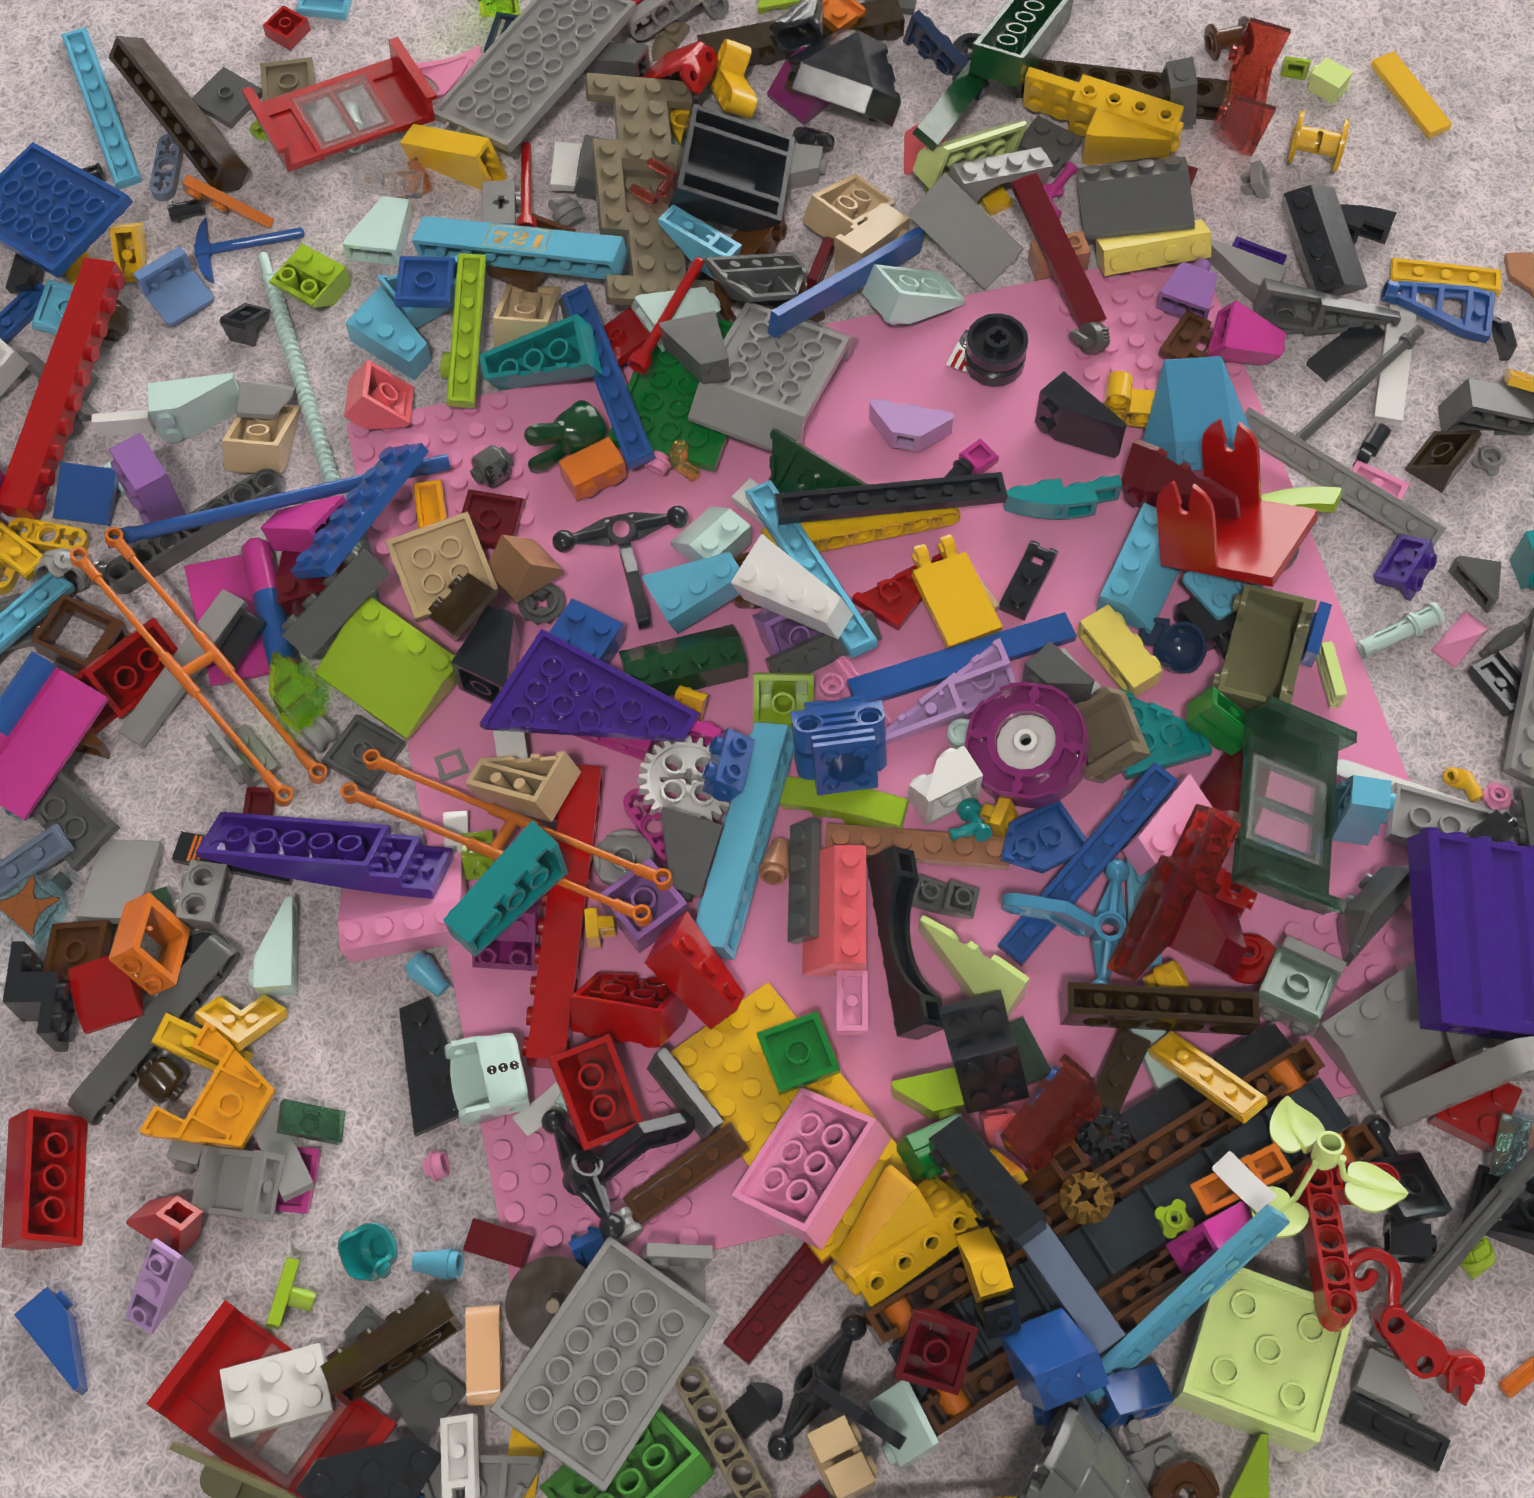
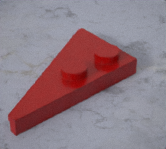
M939 553L932 557L931 563L943 560L944 558ZM916 565L895 574L891 579H884L878 582L877 587L862 594L860 592L855 593L852 596V603L865 611L870 610L876 618L899 631L923 600L911 576L913 570L917 569Z

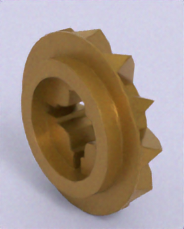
M1083 1170L1080 1173L1071 1174L1062 1184L1060 1190V1204L1064 1213L1077 1223L1085 1225L1099 1223L1110 1214L1113 1208L1114 1194L1110 1183L1103 1179L1099 1173ZM1080 1187L1087 1193L1097 1190L1093 1196L1094 1206L1088 1201L1077 1203L1082 1194Z

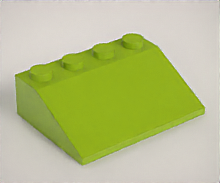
M370 596L348 618L315 670L316 676L407 741L457 685L451 664L454 655Z

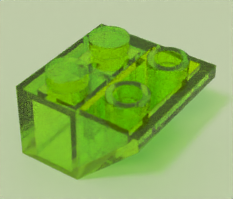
M275 651L271 654L268 693L280 719L297 735L301 736L300 731L304 727H310L318 715L323 717L326 714L322 704L325 700L317 691L319 685L310 675L307 674L304 677L298 671V665L289 656L283 658Z

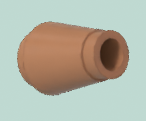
M775 838L772 840L758 868L761 880L769 885H780L789 876L790 845L785 839Z

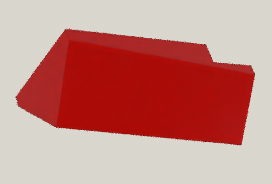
M154 617L143 624L144 628L165 652H169L173 657L178 648ZM137 630L72 676L109 698V701L89 728L95 735L116 718L121 719L134 709L165 668L159 660L158 654Z

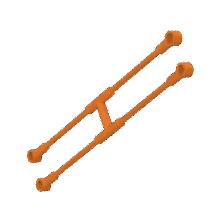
M108 528L105 532V543L109 547L116 548L127 562L133 564L194 635V640L205 651L204 654L183 667L175 661L169 652H165L102 579V574L88 559V551L83 547H75L71 550V564L74 567L81 568L92 582L98 584L158 654L161 663H163L191 698H195L260 773V778L274 793V801L277 805L286 807L292 803L294 795L292 788L282 785L270 770L265 769L201 694V689L190 678L191 675L212 662L220 668L226 677H230L295 752V757L309 772V780L314 784H321L325 781L327 776L326 766L322 763H316L304 748H300L237 675L236 669L203 631H199L136 558V553L123 539V532L120 528ZM115 535V536H118L119 538H118V539H111L110 536ZM81 555V556H83L84 558H83V559H76L75 556ZM320 771L323 775L315 776L313 772ZM285 793L289 798L282 799L279 797V794Z
M369 749L362 756L367 769H381L393 775L399 774L486 810L488 814L504 820L505 823L491 845L474 838L468 839L382 803L378 798L360 791L355 783H345L340 789V794L347 804L357 802L371 809L377 808L463 844L467 849L495 861L504 852L502 849L517 826L525 828L531 821H534L552 838L633 871V874L654 882L659 890H668L673 885L672 874L668 869L660 868L656 870L640 863H632L541 825V822L495 803L489 804L404 769L400 764L381 757L376 749ZM376 758V760L369 762L370 759ZM354 791L353 794L347 795L348 792ZM661 877H667V878H668V879H667L666 881H664V882H659V881H658ZM564 878L557 883L560 886L610 906L612 910L632 918L639 927H645L652 921L651 910L647 905L639 904L635 906L618 898L614 900ZM641 913L647 914L644 918L637 917Z

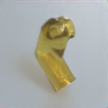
M678 439L670 447V464L674 470L692 482L696 479L700 470L688 462V443L683 439Z

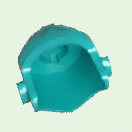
M374 1222L362 1224L352 1232L346 1230L338 1241V1253L345 1271L350 1277L364 1281H376L380 1278L385 1279L391 1274L389 1269L398 1258V1249L392 1231L385 1225Z

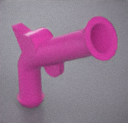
M1065 162L1064 169L1052 184H1043L1058 218L1061 217L1062 212L1057 208L1053 199L1055 196L1060 197L1064 194L1062 187L1072 175L1078 173L1077 166L1072 162Z

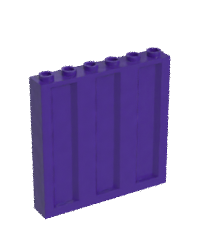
M1436 827L1420 829V833L1407 838L1420 1029L1508 1041L1534 1036V845L1518 846L1515 841L1495 842L1488 836L1472 838L1467 837L1464 832L1444 833L1440 832V829Z

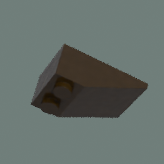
M467 573L464 578L458 574L448 586L451 590L444 600L439 596L428 608L432 613L428 619L454 642L498 594L493 588L470 573Z

